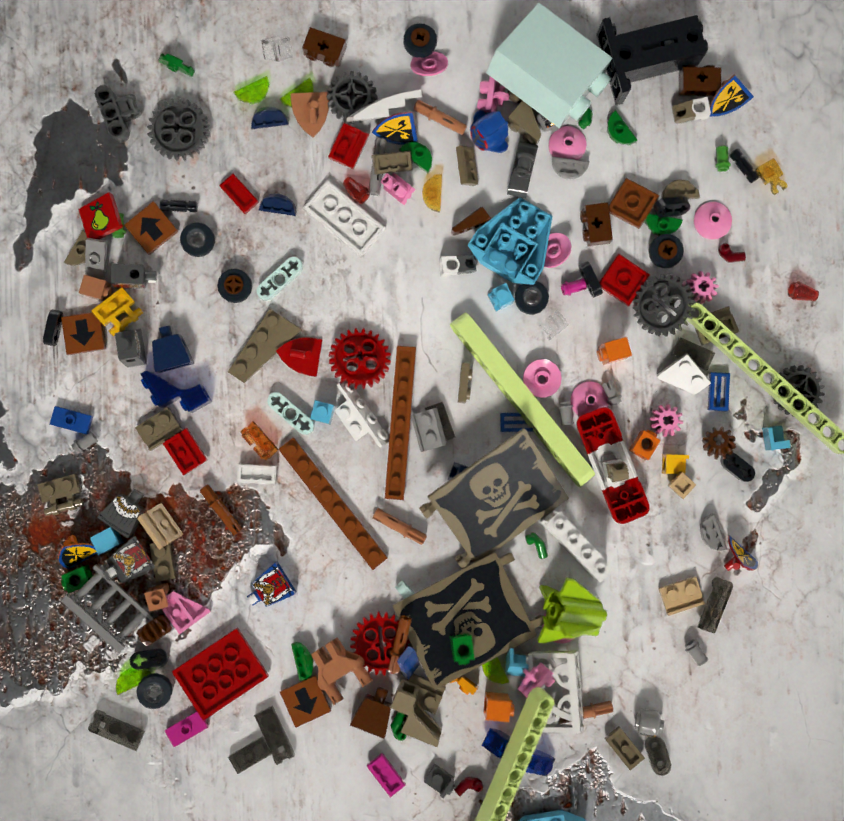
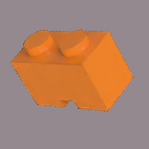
M627 337L603 343L598 347L599 350L597 351L599 362L602 361L603 365L621 361L632 356Z
M485 691L483 709L485 720L510 721V716L514 715V704L508 694Z

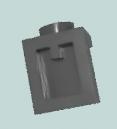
M434 764L424 779V783L439 792L440 797L443 799L446 794L450 795L455 788L454 777L436 764Z

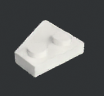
M685 353L657 374L660 380L693 394H697L711 384V381L688 353Z

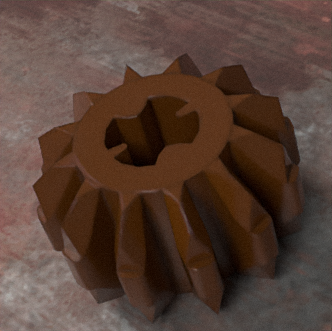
M713 427V433L706 432L707 437H704L702 441L704 443L703 450L707 451L708 456L714 454V458L717 460L719 455H722V458L725 459L726 453L729 455L733 454L732 449L736 448V443H734L736 439L735 436H731L730 430L724 432V427H721L717 431ZM718 441H722L721 445H716V443L718 444Z
M159 615L138 629L137 635L145 646H149L169 633L172 627L164 615Z

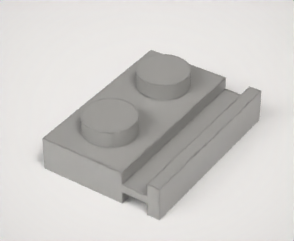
M437 408L411 415L421 452L447 445Z

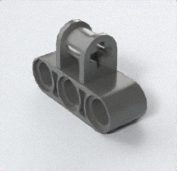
M98 86L95 90V98L109 134L117 142L127 141L130 132L126 122L141 116V111L138 110L135 103V95H125L117 98L108 86ZM109 94V97L103 100V96ZM112 111H116L113 117H109ZM122 128V132L116 135L117 129Z
M519 142L507 195L526 198L538 145Z

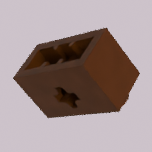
M310 27L302 49L305 57L309 60L316 61L317 59L329 67H340L347 44L346 39Z
M687 65L679 73V96H715L721 87V67H715L714 65L704 67Z
M608 202L585 205L580 212L581 223H584L583 240L584 242L587 241V247L610 244L613 241ZM594 221L597 225H599L597 229L595 225H592Z

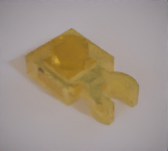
M774 158L755 169L764 185L771 184L772 194L776 195L779 193L777 185L781 186L782 190L787 188V183L779 178L783 175V172Z

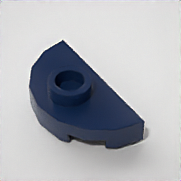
M275 107L259 109L254 113L251 120V129L289 125L287 116Z
M282 194L265 196L258 210L296 216L297 214L293 201Z

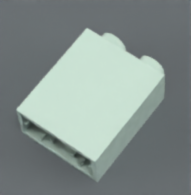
M538 3L496 49L486 73L560 128L569 116L579 121L591 104V101L586 98L588 93L591 92L598 97L608 85L611 77L604 72L612 57L542 4Z

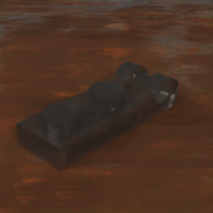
M715 577L712 580L713 588L697 626L704 631L714 634L733 589L731 581L723 580L719 577Z
M271 706L256 713L254 716L272 753L275 764L282 763L286 758L291 759L295 757L294 750L274 707ZM283 746L285 751L280 753L278 747Z
M95 710L94 720L88 727L90 732L134 751L138 750L146 731L111 717L103 711ZM101 721L106 723L104 728L100 726Z

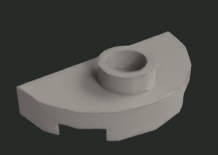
M560 157L551 158L554 171L565 179H576L582 176L590 161Z
M711 513L701 523V538L711 549L719 551L728 550L715 514Z

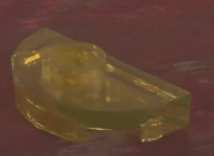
M442 174L434 175L428 179L422 190L423 201L426 206L432 211L439 213Z

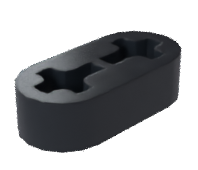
M679 196L660 199L654 204L653 208L657 216L663 218L687 213L690 209V204L686 197Z
M587 261L578 265L591 296L595 298L603 294L591 264Z
M50 310L43 335V343L45 345H57L62 327V311Z
M726 453L725 459L721 457L720 463L722 467L738 480L749 482L754 479V468L737 454L729 455ZM733 457L732 461L736 464V467L734 465H727L728 461L726 459ZM739 468L743 470L748 469L747 473L749 474V477H742L743 472L740 471Z
M163 649L139 651L130 657V665L138 671L160 668L168 662V654ZM158 653H160L161 656H164V658L161 659V663H158L156 660H151V658L157 657ZM138 656H140L142 659L148 660L141 662V666H138V664L134 663V661L138 659Z

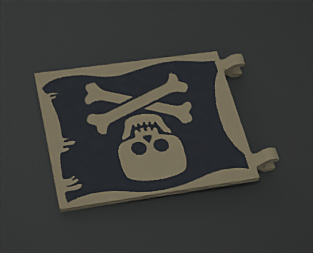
M523 428L429 494L427 497L430 499V503L423 504L419 509L426 519L435 510L442 516L466 551V553L455 557V560L463 569L468 566L471 560L476 562L495 552L564 503L569 497L526 429Z
M496 552L392 605L399 621L402 615L412 618L408 639L413 649H415L416 655L434 691L508 652L510 648H515L536 637L535 628L544 625L543 616L541 615L529 620L503 568L504 565L515 560L512 553H507L498 558ZM469 633L472 635L475 659L470 660L469 664L459 665L452 658L450 636ZM460 645L458 647V654L466 653L467 646Z

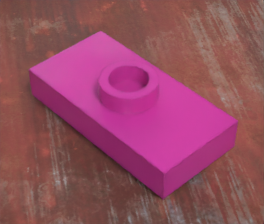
M196 711L164 731L173 747H176L207 729L209 725L206 720H202Z
M383 753L367 764V768L389 797H392L406 786L404 780Z

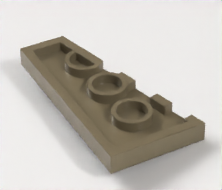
M269 309L228 373L243 383L247 382L267 361L276 355L278 348L292 340L302 329Z

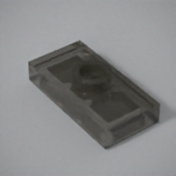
M680 337L671 354L676 358H680L685 353H688L699 368L707 371L715 352Z
M443 402L426 407L425 411L437 408L446 441L456 438Z
M262 736L232 753L228 758L237 774L270 756L272 751Z

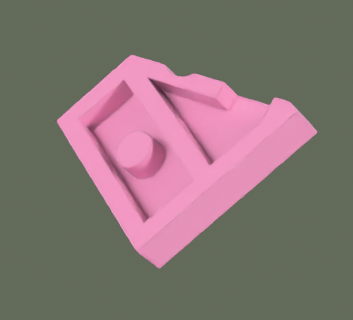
M175 591L167 595L168 607L162 608V611L179 634L211 612L210 609Z

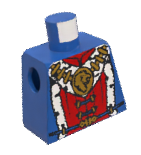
M277 561L252 583L255 591L249 594L247 598L252 605L262 600L267 607L293 596L297 591Z

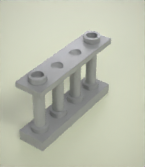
M96 564L93 567L96 571L93 577L76 594L70 596L67 593L61 602L120 654L126 646L124 639L145 617L151 621L153 619V611H149L146 604L142 606L113 579L107 580L103 574V570L107 568L103 565L99 567ZM104 578L111 586L90 608L87 607L85 609L80 605L81 599ZM118 591L126 599L104 621L99 622L95 618V613ZM131 604L134 605L140 612L119 634H112L109 631L110 625Z

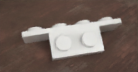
M348 381L339 382L337 387L347 401L334 411L354 440L358 441L370 433L379 447L389 442L387 432L378 423L376 416L367 407L365 400L356 391L354 384L352 383L347 387Z

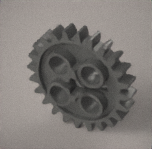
M179 98L178 103L171 99V104L169 105L164 101L165 107L162 108L158 105L159 112L152 111L155 118L148 119L152 123V125L147 126L151 131L147 133L152 138L150 143L155 145L154 149L160 151L162 156L167 154L169 160L173 156L176 161L179 160L180 156L184 161H186V155L194 158L193 152L195 151L197 154H200L198 148H205L202 142L209 141L205 136L210 134V131L206 129L210 126L206 122V115H202V109H197L195 103L191 105L189 100H186L183 104L181 98ZM169 117H174L171 123H166ZM193 118L190 124H185L186 119ZM168 135H172V139L169 142H165V138ZM186 137H191L190 142L183 143Z
M661 274L660 279L653 276V282L646 280L647 286H640L643 291L636 292L640 297L633 300L638 303L633 309L638 311L634 314V317L640 318L637 323L642 325V329H648L650 334L655 332V335L659 337L661 333L667 337L668 332L675 335V329L682 331V324L688 326L686 319L693 318L689 313L695 311L691 305L695 304L696 301L690 299L695 294L689 292L692 287L686 285L687 282L685 280L680 281L678 276H675L673 279L671 274H668L666 278L664 274ZM667 288L666 293L661 296V291ZM654 294L659 300L665 302V305L672 309L676 316H673L671 312L653 299L652 295ZM680 299V305L675 308L674 303ZM654 303L653 309L648 311V306ZM667 314V320L662 323V317Z

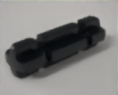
M740 149L734 150L730 154L731 159L737 162L735 164L744 175H747L746 178L750 183L755 182L759 178V174L752 170L754 168L746 157H742L743 153Z
M161 200L160 209L162 211L187 212L188 210L189 212H197L198 204L196 201H189L187 203L180 200H171L170 202L168 200Z

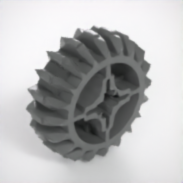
M353 71L350 72V76H347L346 72H344L343 78L337 75V82L331 81L332 87L327 89L330 94L326 95L327 100H329L327 103L328 107L332 108L331 113H337V119L343 116V122H347L346 118L359 109L378 100V96L375 94L377 89L372 87L373 81H368V76L366 75L361 78L360 72L354 76ZM355 85L362 87L366 93L356 90ZM348 86L347 90L341 91V89ZM352 90H353V94H354L355 97H354V99L352 100V104H351L350 95H352ZM337 101L347 104L349 110L341 107ZM364 101H366L362 107L356 109V106L358 104L364 103Z
M794 365L790 366V369L784 368L783 373H778L786 381L792 376H799L800 379L795 384H790L794 388H798V392L817 409L819 408L816 403L820 404L823 402L819 396L825 395V393L820 392V389H823L825 386L819 385L822 378H815L817 372L811 373V368L809 367L804 369L803 365L798 367ZM780 386L778 393L784 397L786 389ZM794 400L793 407L796 410H800L801 407L795 406L799 401ZM782 405L778 408L780 411L785 409ZM785 409V414L789 415L790 413Z

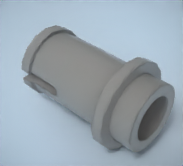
M613 380L608 381L610 390L607 383L602 384L608 398L607 403H610L611 406L620 403L622 397L621 395L619 396Z
M571 401L559 402L560 406L558 408H560L561 425L574 424Z
M90 431L78 441L74 440L71 446L77 454H83L85 449L97 443L98 440Z
M691 640L685 644V650L691 654L697 665L701 666L708 661V657L699 647V642Z

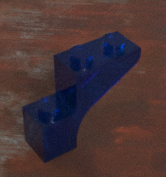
M144 371L140 373L143 378L141 382L146 389L150 390L152 394L150 398L155 406L158 405L164 408L181 398L180 404L184 411L188 410V412L194 413L212 402L206 389L201 384L190 389H179L152 372Z
M490 728L482 746L496 757L502 758L510 736L501 730ZM535 749L525 772L547 776L553 768L555 758Z

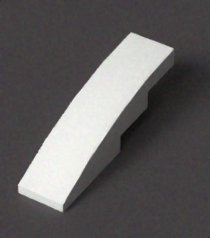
M421 89L377 100L347 117V122L389 117V110L406 107L405 100L421 98Z

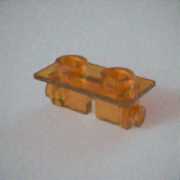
M254 421L247 428L245 427L240 431L241 437L250 446L254 443L256 444L253 450L265 461L270 459L279 450Z

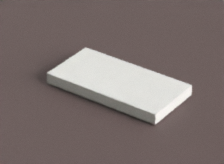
M328 179L303 207L306 212L360 257L365 254L386 229Z

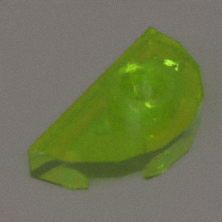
M265 76L233 93L238 100L244 103H259L266 98L270 87L268 77Z
M309 77L280 98V101L285 106L292 107L290 93L314 92L311 78Z
M498 657L482 665L483 672L490 681L500 684L510 682Z
M133 667L128 668L117 679V695L138 686L139 682L145 676L151 674V672L147 670L138 671Z

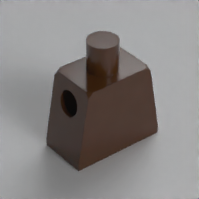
M378 687L375 696L366 694L352 717L350 726L385 739L391 711V703L385 701L388 690Z

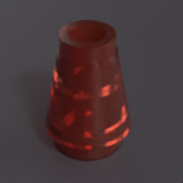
M347 177L344 180L343 186L355 203L363 204L368 200L370 192H368L367 187L351 177Z
M797 281L790 284L788 296L792 300L816 301L819 291Z

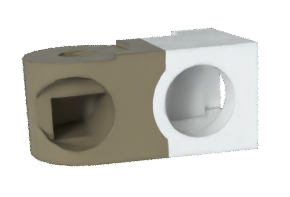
M708 97L685 101L672 107L675 123H684L697 119L704 120L708 119L711 114Z
M620 459L602 462L606 482L629 480V471L625 462Z

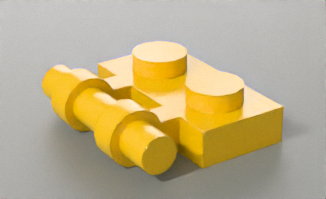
M122 287L91 310L104 327L110 322L114 325V327L108 330L112 336H115V333L123 332L127 325L131 322L135 323L139 319L138 317L143 314L139 307L134 311L131 310L130 307L135 304V301ZM125 312L128 316L119 322L116 318Z

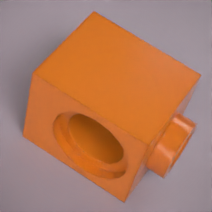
M651 430L640 431L629 451L644 460H649L661 440L656 438L657 434ZM644 438L650 442V446L647 449H644L641 445Z

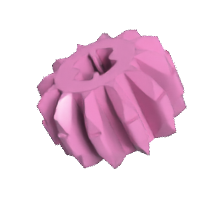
M699 271L698 274L693 273L691 279L686 280L687 284L692 287L690 292L695 294L693 300L696 302L699 300L700 304H704L705 301L710 302L712 296L717 295L714 289L718 288L719 285L713 284L716 278L710 279L709 272L705 275L703 271ZM700 284H702L701 287L704 286L705 288L703 291H701L702 288L699 289L698 287Z
M666 404L665 408L660 405L658 406L659 411H652L656 417H650L651 421H655L651 428L658 427L655 431L656 434L662 432V436L667 437L668 433L673 436L675 431L681 430L677 424H683L682 420H678L682 413L675 414L678 409L677 407L671 409L670 404ZM664 417H669V424L663 423L665 421L663 420Z

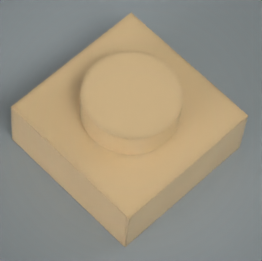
M680 471L668 486L679 497L684 499L696 484Z

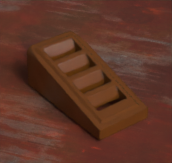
M480 207L454 226L451 233L455 236L480 227L488 222L491 217L483 207Z

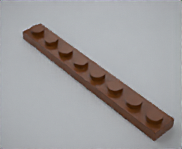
M397 346L385 499L404 500L416 347Z
M293 437L278 450L370 568L374 570L388 557L296 439Z

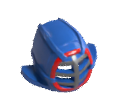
M478 110L473 117V124L470 126L473 143L482 151L505 152L508 149V143L505 141L508 136V121H505L500 111L485 114L484 111Z

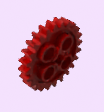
M355 328L354 333L347 330V336L341 333L340 339L335 338L334 343L336 345H331L332 351L329 352V357H331L329 364L333 365L331 371H337L335 378L341 376L340 383L346 380L348 381L347 387L353 383L355 389H357L358 384H361L362 388L365 389L367 383L370 387H373V381L379 384L380 378H385L384 372L389 371L388 365H390L391 360L388 358H390L391 353L386 352L389 346H383L385 340H378L379 334L373 337L372 330L366 334L365 328L362 329L361 333ZM370 346L372 351H366L363 347ZM351 348L354 352L347 353L344 349ZM373 364L375 369H369L366 365ZM354 366L356 370L349 371L347 367Z
M378 611L377 617L370 613L369 620L363 617L364 624L357 623L359 630L353 629V633L357 636H351L350 640L355 643L351 644L350 648L356 649L353 653L363 658L365 661L363 666L368 667V673L374 669L375 675H378L379 670H382L385 676L391 656L387 654V650L391 647L393 648L396 634L393 637H388L385 634V630L393 628L397 633L399 619L395 620V614L391 618L388 617L387 611L384 616H381L380 611ZM379 626L382 627L383 642H387L384 644L385 660L381 659L380 644H377L380 639ZM368 630L376 632L374 639H369L366 636ZM407 639L405 650L410 646L408 645L410 643L409 639ZM372 649L376 650L378 652V656L376 658H370L368 656V651Z

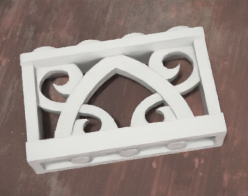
M554 509L540 522L593 579L596 578L599 582H602L614 571V568L561 512H557Z
M578 650L531 651L526 657L529 672L538 666L537 663L540 659H546L552 666V670H550L553 673L552 676H555L560 686L570 691V694L564 695L559 700L557 706L554 704L549 718L554 713L556 715L555 720L551 724H546L543 732L581 734L584 730ZM553 658H567V662L556 666ZM560 672L561 677H563V675L568 676L567 682H563L559 676ZM568 701L571 705L570 708L564 705V709H561L563 702ZM560 717L572 721V725L558 724Z

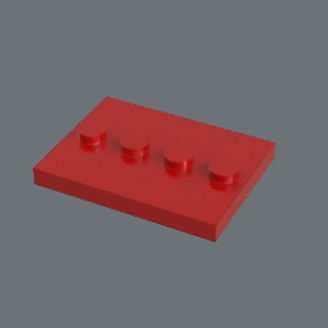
M238 627L172 671V674L203 721L269 677V674Z

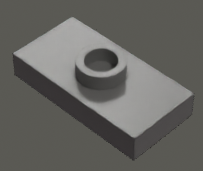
M87 238L85 275L105 279L107 241Z

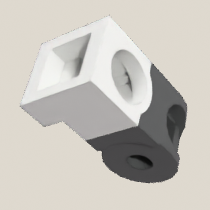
M474 255L442 256L439 260L441 277L477 271Z

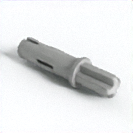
M376 138L373 155L385 154L386 140L384 138ZM372 159L368 194L378 196L380 195L382 174H374Z

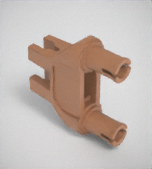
M338 638L325 645L326 649L323 646L311 654L319 668L318 686L321 690L326 691L333 705L344 699L335 685L336 680L350 671L351 673L354 672L362 687L373 681L363 666L365 662L363 658L358 654L347 651Z

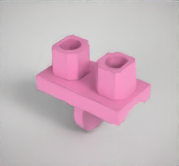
M491 76L489 80L480 82V92L487 94V99L478 100L477 108L488 113L497 111V106H503V101L509 100V94L505 92V87L500 86V83Z
M394 172L392 175L386 173L381 180V183L384 185L383 189L403 205L407 203V199H410L412 193L416 190Z
M542 663L536 668L534 667L530 672L524 669L522 672L526 676L517 689L527 698L533 688L542 687L543 685L551 687L555 682L552 676L553 673Z

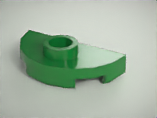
M162 53L158 59V62L167 65L166 67L173 72L180 71L191 77L195 73L191 66L183 64V60L173 55H164Z
M615 110L610 115L607 123V132L610 138L617 144L631 145L636 143L638 140Z
M410 142L399 148L400 152L410 151L411 161L427 174L430 172L432 156L426 146Z
M649 214L644 222L653 234L659 236L675 233L681 226L683 219L661 218L657 215Z
M291 643L299 681L308 679L313 671V657L302 643Z

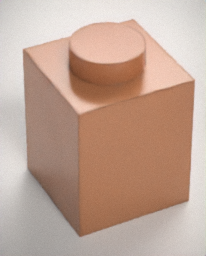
M84 275L79 293L104 301L111 296L112 287L111 283L105 280Z

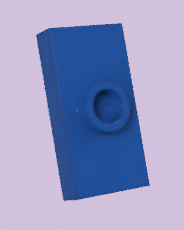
M55 406L50 425L88 434L93 416Z

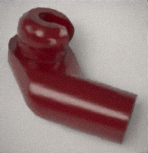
M723 243L718 249L719 255L728 263L746 260L745 252L734 253L727 243Z
M465 777L454 788V791L459 796L467 789L481 792L483 784L479 778Z

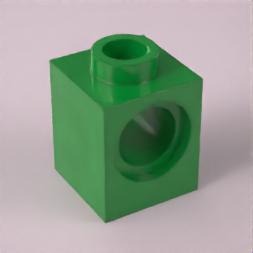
M89 565L61 575V584L68 594L81 589L93 577ZM75 575L80 578L79 585L73 581Z
M467 633L450 636L452 658L455 662H458L459 665L469 664L470 660L475 659L472 635ZM460 645L467 646L465 654H458V647Z

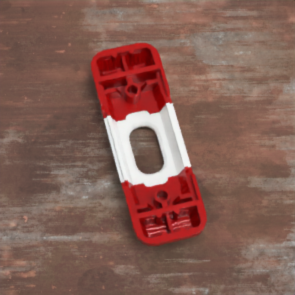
M603 407L581 415L577 419V429L613 520L619 524H625L647 515L650 509L649 502L630 459L614 413L609 408ZM610 451L614 453L616 460L620 459L625 462L629 471V480L606 482L600 459L601 455L604 452Z

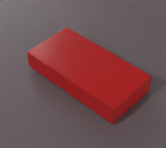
M231 174L219 185L245 215L259 203L234 174Z

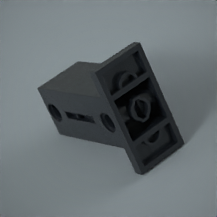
M698 15L616 35V26L614 23L612 24L610 17L602 19L597 32L600 49L612 57L606 72L611 77L609 83L615 105L623 104L631 90V82L679 71L687 65L698 66L708 51L707 40L704 39L702 34L703 24L699 21Z

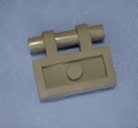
M77 474L37 484L42 503L50 501L51 504L50 507L44 508L46 516L51 514L55 516L65 510H76L77 507L84 505L83 499H75L74 495L82 492ZM67 497V502L59 504L58 499Z

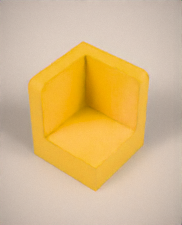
M662 454V474H678L680 471L685 474L686 459H689V455Z

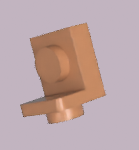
M168 583L149 587L144 593L149 611L168 607L169 603L166 596L170 590Z

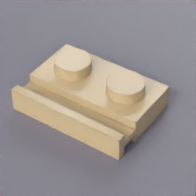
M162 503L137 518L159 550L183 535Z
M695 576L658 588L668 616L705 604L697 577Z

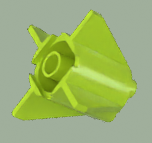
M566 578L560 591L545 585L539 586L545 599L543 609L546 610V616H543L544 626L537 639L538 643H549L564 638L573 639L582 635L598 636L602 623L607 618V611L603 609V605L598 597L594 596L573 578Z

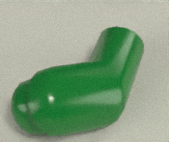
M589 107L581 117L582 119L578 121V125L582 129L592 124L593 113Z
M536 533L525 536L528 545L534 543L539 559L548 557L545 543Z
M397 712L390 727L393 736L397 740L403 741L407 735L401 733L402 723L407 715Z

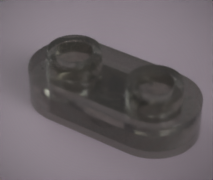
M659 736L648 737L645 741V749L650 766L657 775H667L671 770V761L665 742ZM653 742H657V746L655 748L651 747ZM659 761H663L662 766H657Z

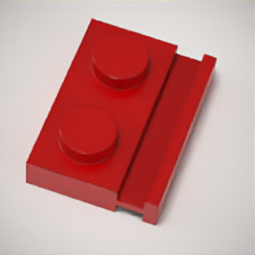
M343 123L328 158L354 170L369 138V134Z
M185 428L163 443L183 475L188 474L202 463L208 461L188 428Z

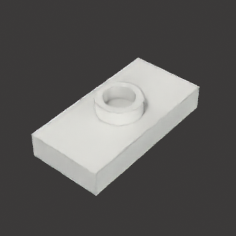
M238 463L237 483L276 485L277 465Z

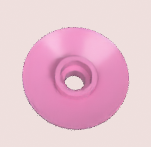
M433 52L424 58L414 57L410 65L412 71L418 75L433 76L443 72L448 67V59L442 53Z
M563 126L553 132L549 139V151L553 157L579 160L585 153L586 139L583 133L575 127ZM570 140L572 145H566L565 141Z
M718 202L703 204L698 208L694 216L695 229L706 239L714 240L725 236L732 225L730 211ZM712 216H716L718 221H712Z
M562 233L549 234L544 267H557L567 260L572 246L566 235Z
M544 359L536 360L529 364L523 375V383L534 396L539 398L549 397L556 393L562 380L559 368L553 362ZM539 376H544L545 381L543 383L538 381Z
M596 382L581 383L573 390L571 395L572 409L579 417L599 408H608L609 405L603 387ZM588 397H593L594 403L590 404Z

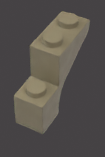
M508 90L509 99L516 104L519 103L508 116L509 128L514 132H519L526 143L537 145L541 138V132L532 108Z
M401 679L390 707L407 715L401 733L437 747L442 729L419 705L417 694L420 686Z

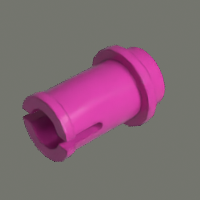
M584 278L572 282L565 281L564 284H561L562 293L567 296H571V293L586 290L587 287Z

